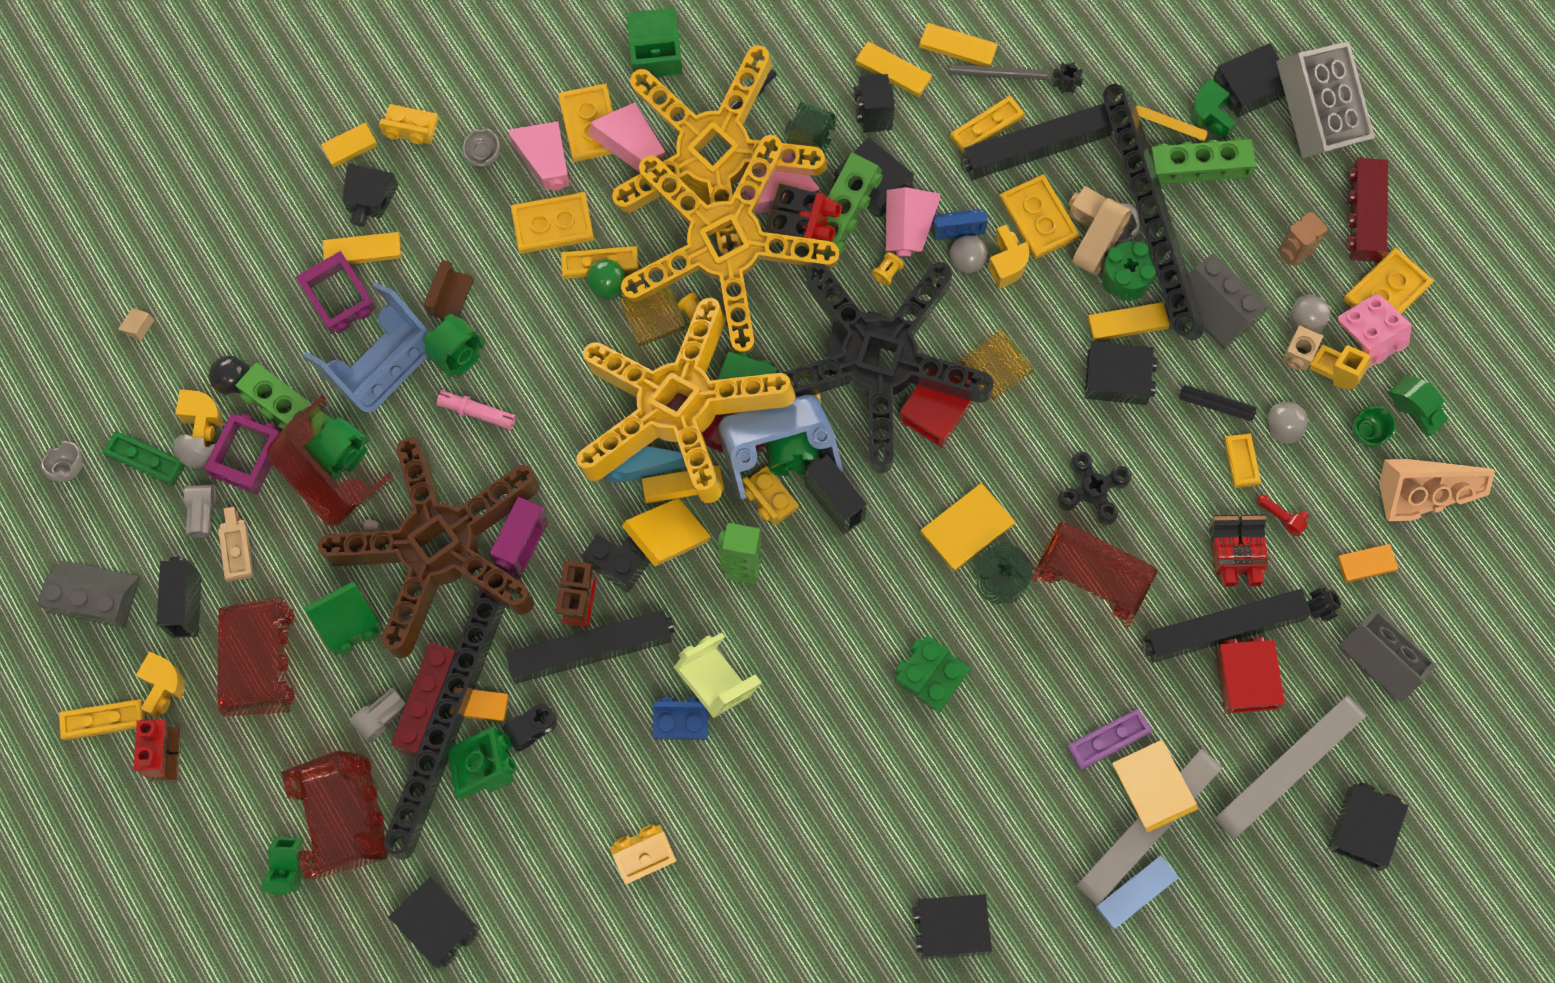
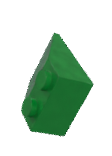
M354 581L304 607L307 615L335 656L351 652L356 644L375 639L379 632L383 630L370 603Z

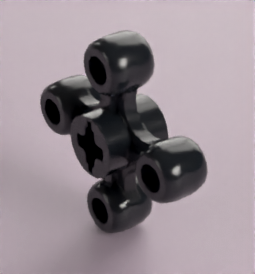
M1076 453L1071 459L1070 465L1073 472L1080 475L1082 484L1077 489H1063L1057 498L1058 506L1064 511H1071L1076 508L1079 502L1086 501L1096 506V517L1099 523L1103 525L1113 524L1118 517V509L1113 503L1108 501L1107 492L1111 488L1122 489L1128 486L1132 476L1130 470L1125 466H1117L1109 475L1103 476L1099 473H1094L1092 470V458L1088 453ZM1078 461H1082L1085 465H1080ZM1117 475L1122 476L1124 479H1119ZM1068 497V498H1070L1072 501H1071V502H1068V501H1066L1064 498ZM1104 512H1109L1111 516H1106Z

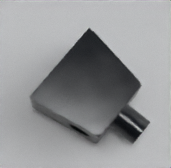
M348 163L343 203L346 210L352 212L350 219L352 224L364 227L368 216L375 218L383 216L398 188V182L394 173Z

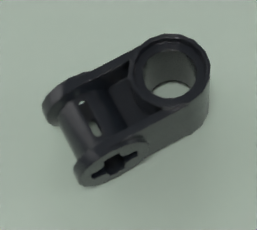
M539 704L522 715L509 720L503 725L502 729L508 735L514 750L519 752L528 748L549 732H552L557 725V717L549 706ZM542 714L546 716L547 720L544 724L540 722L539 716Z

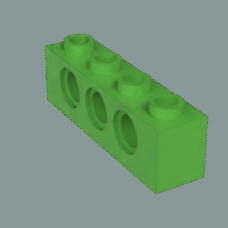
M1234 138L1230 141L1220 142L1218 140H1209L1205 143L1183 142L1180 145L1163 143L1151 147L1150 150L1160 185L1251 178L1256 168L1252 139ZM1222 156H1226L1230 158V160H1225L1222 158ZM1197 158H1202L1206 162H1200ZM1172 160H1178L1181 164H1176Z
M851 152L828 196L840 205L845 202L851 203L849 212L840 214L838 219L828 217L826 224L828 226L838 225L839 231L832 241L839 249V257L846 248L845 240L849 233L852 234L859 221L857 218L861 210L865 211L870 203L871 198L869 195L872 189H876L879 186L883 177L881 174L883 170L878 165ZM858 179L863 180L862 188L858 191H853V182ZM826 250L825 254H823L828 258L832 256L830 250Z
M257 362L236 384L241 393L239 397L247 405L252 406L255 404L260 408L258 412L269 421L275 419L279 422L278 427L288 436H291L293 433L300 438L298 442L304 448L311 439L316 438L322 430L323 422L329 418V416ZM272 392L268 398L262 399L264 393ZM292 406L288 413H281L283 408ZM312 421L309 427L301 428L304 422Z
M727 523L726 531L721 530L718 547H720V570H724L725 579L756 585L761 565L760 528Z

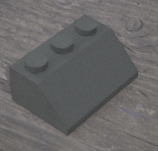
M1214 253L1196 266L1189 274L1203 320L1204 330L1224 350L1257 323L1268 307ZM1185 298L1178 302L1181 307L1185 303Z
M62 561L45 578L37 605L48 613L125 628L140 577Z
M1376 608L1339 645L1343 648L1348 658L1356 660L1370 678L1376 679L1384 686L1389 696L1399 700L1401 703L1427 678L1437 665Z

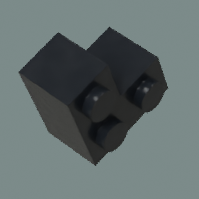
M888 74L858 76V86H854V100L857 101V124L862 123L863 133L892 130L895 103L892 84H889Z
M597 534L582 554L584 563L591 564L594 571L627 593L650 564V560L630 536L618 548Z

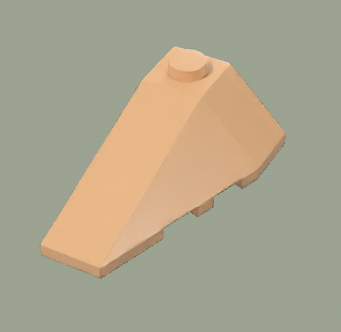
M1412 459L1385 460L1379 485L1386 519L1388 521H1413L1421 518V514L1430 511L1437 513L1443 511L1445 506L1454 503L1461 505L1487 496L1491 490L1495 470Z

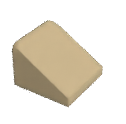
M132 308L118 330L141 341L155 320L149 313Z

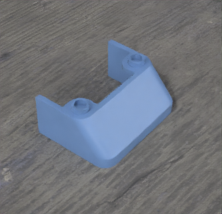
M377 282L373 287L388 303L378 316L379 325L385 333L351 367L341 360H333L326 364L308 352L303 354L306 360L332 387L364 412L376 410L427 358L424 351L425 344L423 343V338L429 331L394 290Z
M809 394L795 397L791 405L784 408L738 412L727 415L719 421L718 433L735 496L740 499L746 498L740 472L749 470L756 464V445L806 432L807 440L811 446L817 449H825L826 455H829L840 471H843L833 429L820 401L815 396Z

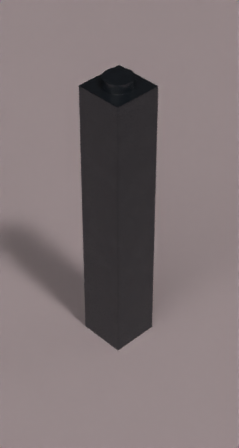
M1105 103L965 147L963 158H961L962 169L965 173L968 172L972 181L1109 137L1113 129Z
M1298 589L1148 631L1144 641H1142V647L1147 657L1150 656L1152 663L1216 646L1222 644L1225 640L1241 639L1302 622L1311 615V611L1303 590Z
M664 610L512 650L505 652L511 678L514 684L670 643L672 642L670 634L675 633L672 618H666Z

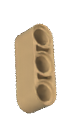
M1111 198L1106 199L1077 249L1072 263L1096 276L1103 268L1109 251L1116 245L1126 227L1132 210Z

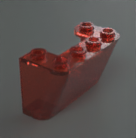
M282 597L225 606L219 609L217 699L219 711L224 717L290 712V704H294L293 687L289 688L287 681L284 680V671H288V656L284 655V644H288V630L290 625L294 624V611L292 608L290 609V606Z
M337 750L281 772L287 798L302 800L313 848V851L299 852L305 880L319 879L379 862L388 857L389 852L384 846V818L379 811L377 802L378 792L373 785L371 776L372 766L369 759L361 754ZM292 780H293V781L295 782V784H296V789H297L296 791L294 790V788H293V786H292ZM309 859H310L311 862L313 863V866H314V870H313V871H312L311 868H310Z

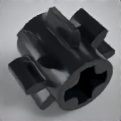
M1062 62L1060 70L1054 69L1053 77L1055 79L1053 87L1058 86L1062 94L1064 92L1074 94L1076 86H1082L1083 79L1080 77L1082 76L1083 69L1078 70L1075 62L1072 64Z
M1320 587L1309 593L1312 599L1308 600L1307 603L1313 618L1329 621L1338 616L1336 609L1341 607V601L1334 590L1327 591L1325 587Z

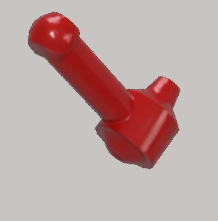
M1263 494L1257 498V504L1284 523L1285 529L1290 534L1300 536L1307 528L1309 514L1303 510L1299 514H1289L1271 501L1267 495Z

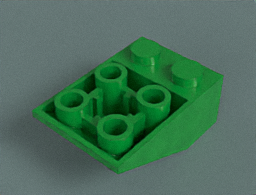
M675 8L626 13L633 73L636 70L644 69L649 71L654 77L683 74Z

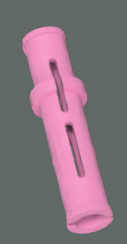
M441 390L440 394L442 395L438 396L437 406L456 411L460 416L468 415L503 427L509 431L512 430L515 424V414L475 402L469 396L461 397L445 390Z

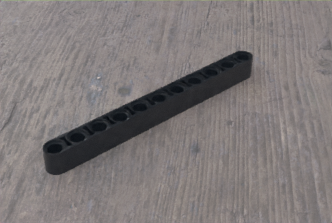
M1116 83L1110 84L1104 90L1103 100L1173 328L1176 333L1184 338L1197 340L1204 332L1203 320L1133 96L1121 85ZM1121 94V98L1115 102L1116 97ZM1128 116V120L1122 124L1123 119ZM1135 138L1134 144L1129 147V142ZM1142 161V165L1135 169L1137 163ZM1149 183L1148 189L1142 192L1143 187ZM1156 206L1155 212L1149 215L1151 208ZM1163 229V234L1156 238L1157 232ZM1170 251L1169 259L1164 261V255ZM1178 274L1177 281L1171 284L1172 277ZM1185 298L1184 305L1178 308V302ZM1192 321V328L1185 332L1186 324Z
M503 581L497 582L495 585H502ZM480 589L384 839L385 849L398 860L408 859L415 850L447 765L450 750L454 746L462 725L472 691L475 690L505 610L504 605ZM487 609L493 610L489 617L481 618L483 611ZM483 634V638L480 642H471L472 638L475 635ZM465 660H474L472 666H470L469 668H462V664ZM464 684V689L460 693H452L456 685ZM450 708L455 710L453 717L443 719V714ZM445 735L443 743L433 745L435 737ZM434 760V768L430 771H424L425 763ZM420 786H425L424 794L418 798L414 797V791ZM411 812L415 813L414 821L410 824H404L405 816ZM399 839H405V846L399 851H394L395 842Z

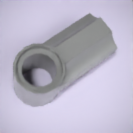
M186 485L184 489V503L187 508V536L195 538L211 536L212 508L216 507L217 502L215 485Z
M391 688L370 707L365 706L357 711L350 719V723L366 742L370 743L377 739L387 728L386 725L404 710L406 703Z

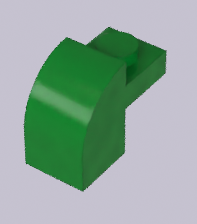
M1212 79L1198 91L1191 108V120L1195 127L1203 129L1207 126L1214 135L1226 140L1232 134L1236 124L1232 118L1221 110L1226 105L1230 94Z
M1405 375L1388 391L1398 411L1412 414L1424 435H1433L1448 420L1441 407L1445 402L1444 398L1432 385L1420 378Z
M275 837L268 848L269 871L262 881V893L282 896L299 890L303 870V838Z

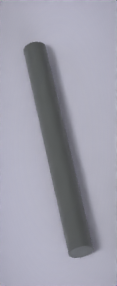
M949 64V74L1048 79V70Z

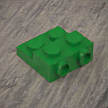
M926 635L924 640L918 638L910 649L913 655L908 662L903 659L895 669L894 673L897 674L895 683L940 714L971 668L949 654L947 648Z
M490 727L452 746L448 758L455 797L463 800L484 789L491 793L514 782L512 773L516 772V765L508 754V749L512 747V744L507 734L494 727Z

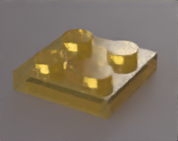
M669 286L638 302H631L625 297L619 299L638 347L686 329L685 321Z
M1002 330L964 356L960 362L965 367L986 372L992 377L994 384L990 398L993 401L1034 370L1031 363Z

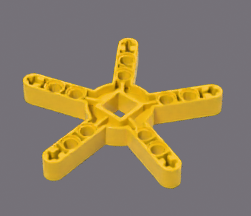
M757 45L749 49L718 111H707L695 115L649 71L639 69L631 75L630 83L636 94L679 134L676 145L677 154L666 159L663 163L670 170H675V175L682 182L686 183L692 180L697 185L708 188L711 204L717 202L718 197L722 194L729 195L728 201H731L735 193L733 184L743 177L760 143L759 140H750L743 124L771 70L772 61L769 52L763 46ZM761 57H763L764 61H758L757 64L755 63V60H760ZM746 79L754 80L751 86H742ZM642 81L644 83H648L649 87L651 88L650 92L642 84H639ZM659 97H667L665 103L661 105L655 104ZM742 101L743 105L741 108L736 110L731 108L734 102ZM677 113L685 114L681 121L673 120ZM717 135L730 149L712 166L699 152ZM782 143V156L775 171L818 176L826 170L827 161L820 148ZM771 145L770 148L766 147V151H775V146ZM788 154L796 156L795 160L791 163L783 162L784 157ZM817 157L819 161H816L815 165H811L810 162ZM655 167L647 170L648 173L653 172L658 180L660 179ZM763 167L755 168L758 170H765ZM641 174L616 187L612 198L621 211L630 213L661 196L653 189L642 191L646 182L641 177ZM668 182L664 185L663 190L668 193L677 188V185L673 182ZM635 189L638 191L640 196H636V193L634 192ZM625 195L628 196V200H629V201L626 202V203H624V199H623V197H624ZM732 225L729 228H723L716 232L718 247L722 255L729 252L730 245L727 237H731L735 245L733 250L742 246Z
M767 135L762 138L731 201H720L706 205L659 158L650 155L641 160L639 170L643 180L690 226L687 233L688 245L623 279L621 289L627 300L631 302L641 301L688 275L701 270L704 274L719 279L721 282L733 350L749 354L754 348V336L743 275L752 270L758 260L809 267L813 264H822L827 269L833 268L838 263L839 249L834 243L762 232L760 224L753 214L782 156V142L777 136ZM771 145H774L775 151L770 152L768 161H766V147L770 148ZM648 166L656 168L657 174L660 176L659 180L653 172H647L646 168ZM757 167H763L767 172L763 177H756L752 173L753 170ZM668 182H673L677 185L676 190L672 193H667L663 190L664 185ZM745 190H752L755 193V197L751 200H744L741 194ZM686 200H692L695 202V207L692 210L686 211L682 209V203ZM732 224L742 246L718 257L708 236ZM772 243H781L784 247L783 251L778 254L772 253L769 250ZM799 246H805L808 248L809 254L805 257H798L795 254V249ZM813 248H817L816 259H812ZM826 250H830L832 256L826 261L824 260V255L821 254H825ZM675 260H685L686 267L680 271L675 270L672 267ZM660 271L664 274L663 279L657 283L650 280L651 273ZM642 277H645L646 283L649 286L648 288H645V285L643 284L641 279ZM634 283L635 286H638L636 294L629 291L630 284ZM730 286H738L741 289V293L737 297L729 296L727 289ZM742 311L746 317L742 322L737 323L731 319L732 313ZM743 329L745 340H750L746 342V347L741 348V345L738 343L735 344V342L739 341L738 330Z
M714 298L703 299L697 305L675 363L663 365L654 371L601 343L588 344L583 350V357L590 371L597 377L636 397L638 409L582 449L577 455V463L588 480L598 481L657 438L678 442L692 484L699 498L704 503H713L721 497L722 488L702 432L709 427L715 415L784 408L791 405L796 395L790 378L783 373L710 381L706 372L725 325V317L720 304ZM679 392L688 398L676 412L668 408L667 405ZM708 480L709 485L705 486L703 481Z

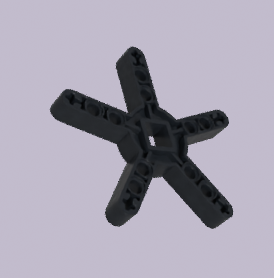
M937 262L929 268L892 319L882 317L867 319L824 265L813 264L806 271V287L845 336L842 354L782 373L786 374L790 381L793 382L796 397L804 394L815 395L850 384L859 393L868 396L869 464L876 473H886L893 465V396L906 389L910 383L977 403L986 402L992 395L994 382L988 373L918 353V346L914 335L951 286L952 270L948 264L943 262ZM935 277L939 279V280L936 282V287L934 286V284H935ZM926 294L929 295L931 299L928 301H922L919 299V296ZM829 296H837L839 300L830 302L827 298ZM912 314L916 319L907 321L904 319V316ZM846 315H851L855 319L851 322H846L842 318ZM870 345L895 352L890 370L864 363ZM926 369H933L937 374L935 376H927L924 374V371ZM827 370H834L837 374L829 378L823 373ZM957 376L961 378L962 382L954 384L950 382L949 378ZM802 378H809L812 381L808 385L798 383ZM967 380H970V381H971V382H970V385H969V388L966 387V386H967ZM980 384L984 385L982 390L977 389ZM884 404L887 406V409L879 412L874 409V406ZM877 429H884L888 434L884 437H878L874 432ZM879 448H884L883 462H880L878 458Z

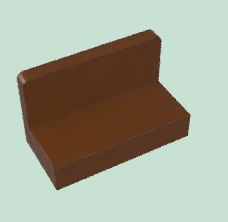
M442 260L424 302L427 314L440 319H444L449 314L459 317L474 281L473 277L454 271L451 262Z

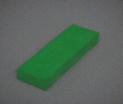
M118 431L114 432L103 451L106 457L173 487L185 467L176 457Z

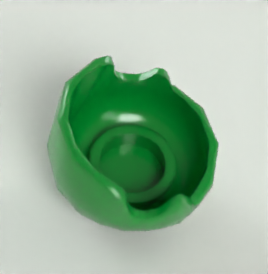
M605 258L595 261L589 267L586 279L595 296L605 300H612L618 298L623 293L621 283L627 276L623 268L616 261Z
M1370 406L1355 416L1351 426L1352 433L1359 443L1366 447H1378L1395 434L1396 420L1391 411L1385 407Z

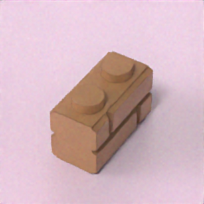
M1307 213L1300 221L1298 220L1289 228L1279 247L1281 258L1292 266H1298L1305 258H1308L1317 250L1328 230L1327 226L1314 213Z

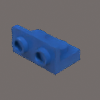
M981 209L934 215L932 226L935 240L985 234L988 222L986 211L982 212Z
M664 697L660 698L659 702H653V740H708L709 711L698 698H687L686 702H675V698Z

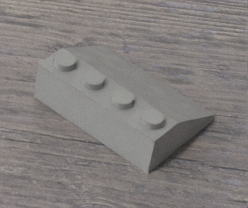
M1349 41L1300 52L1276 61L1302 158L1375 138Z

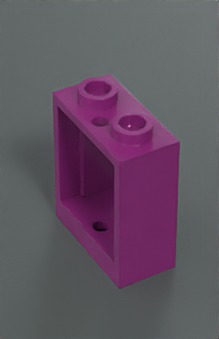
M341 251L296 276L299 285L330 334L345 331L350 327L351 322L356 319L363 320L372 314V310L375 309L372 299ZM344 269L363 301L330 319L311 288Z
M231 413L204 470L211 478L258 495L285 439L279 432L280 429L270 423L262 425L256 423V420L249 415L241 414V416ZM239 427L268 438L250 475L221 464Z
M518 497L490 552L494 565L512 577L515 576L521 579L548 525L542 506Z

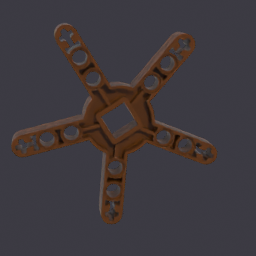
M404 438L398 443L397 454L413 512L404 519L398 530L328 534L322 537L318 543V551L332 566L402 563L408 573L382 635V643L388 651L396 658H405L414 649L439 585L452 583L462 577L518 615L527 614L532 610L534 599L526 586L478 554V535L508 515L518 497L525 500L533 497L539 491L540 483L529 466L519 465L457 509L452 505L440 503L426 452L415 438ZM422 473L420 477L415 478L416 475ZM508 494L504 499L499 500L502 495ZM429 495L426 500L421 501L424 496ZM481 510H485L482 515L477 516ZM446 530L453 542L429 558L421 547ZM386 544H389L388 548H386L385 550H382V551H381V549L383 548V546H385ZM363 546L360 551L356 552L358 547ZM482 568L480 573L473 575L476 569ZM503 581L499 588H494L497 582ZM422 589L421 593L414 597V593ZM512 593H514L515 596H517L518 598H520V600L517 599V598L514 599V598L511 596ZM408 614H412L409 620L404 621V618Z

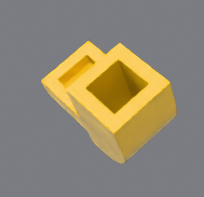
M1007 225L997 228L995 241L1001 253L990 257L988 263V270L998 289L1019 280L1025 272L1029 258L1027 242L1019 245L1013 231L1010 232Z
M1322 345L1310 364V370L1332 379L1333 385L1336 387L1354 389L1370 366L1371 355L1349 345L1345 347L1342 353Z
M180 390L175 412L176 416L182 423L194 424L192 437L196 439L203 438L204 445L209 447L210 442H213L215 437L214 426H224V419L220 409L203 392Z
M149 651L136 676L143 682L154 686L141 710L159 719L160 715L164 714L169 708L172 695L182 699L185 682L181 672L173 664Z

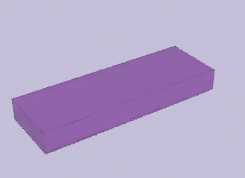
M1137 708L1067 745V749L1081 771L1151 734L1153 731L1140 709Z

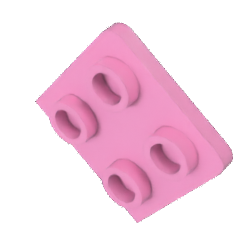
M1373 295L1338 317V323L1362 346V352L1371 355V363L1368 368L1384 362L1387 357L1397 351L1404 350L1410 344L1412 324L1381 295Z

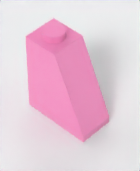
M635 103L591 122L588 133L590 137L639 173V164L644 157L651 155L662 161L665 151Z
M558 121L508 130L513 148L544 190L558 191L570 186Z
M788 154L784 157L783 162L791 163L795 158ZM762 170L755 176L763 177L767 171ZM774 171L754 212L760 214L770 212L772 209L779 210L773 206L779 183L815 193H820V188L809 175ZM745 190L742 192L741 197L744 200H751L755 197V193L752 190Z
M906 187L887 190L886 251L894 252L896 256L902 258L911 257V253L922 252L940 201V193Z

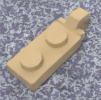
M235 507L224 508L225 523L220 524L218 531L225 580L232 582L254 577L245 520H239L238 510Z

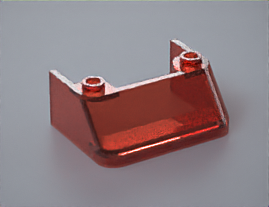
M322 395L285 426L269 444L267 456L269 461L326 525L335 527L345 522L393 481V475L389 472L370 489L361 480L356 478L348 479L340 486L334 483L303 447L312 439L314 434L313 425L309 420L327 406L326 398Z
M1060 522L1054 530L1031 580L1036 582L1039 577L1047 583H1053L1054 581L1059 582L1062 578L1110 602V608L1113 610L1112 614L1121 620H1126L1123 626L1128 628L1135 618L1158 571L1152 565L1072 525Z

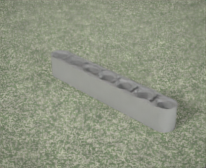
M1349 695L1345 696L1218 814L1214 820L1234 840L1368 714Z
M1202 748L1182 769L1180 774L1194 799L1219 773L1223 766ZM1138 818L1076 887L1094 904L1098 905L1174 821L1147 833L1141 819Z

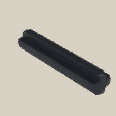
M1183 385L1179 398L1183 401L1248 421L1254 419L1257 411L1255 406L1187 385Z

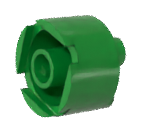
M1123 242L1111 248L1101 273L1103 287L1110 295L1113 294L1123 301H1134L1146 294L1156 275L1148 246L1143 242Z
M453 314L447 315L434 331H429L423 338L426 357L449 377H453L452 374L454 373L458 376L471 369L480 358L477 354L479 348L484 349L485 346L484 338L462 318L455 317Z
M329 417L323 422L322 430L316 438L311 439L307 443L305 450L309 453V458L331 477L340 479L344 477L340 473L345 470L351 472L364 458L368 450L364 445L365 442L369 443V438L345 418L334 419Z
M806 432L766 442L768 466L770 473L774 475L788 476V471H797V475L806 474L807 466L814 459L821 458L820 449L814 448L809 444Z

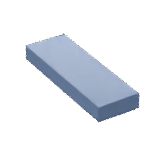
M1159 856L1095 908L1114 930L1179 877L1165 859Z

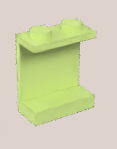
M723 633L713 638L710 635L705 637L694 648L692 646L685 648L679 654L680 660L674 666V669L713 718L751 697L762 683L756 674L742 681L716 649L725 637Z

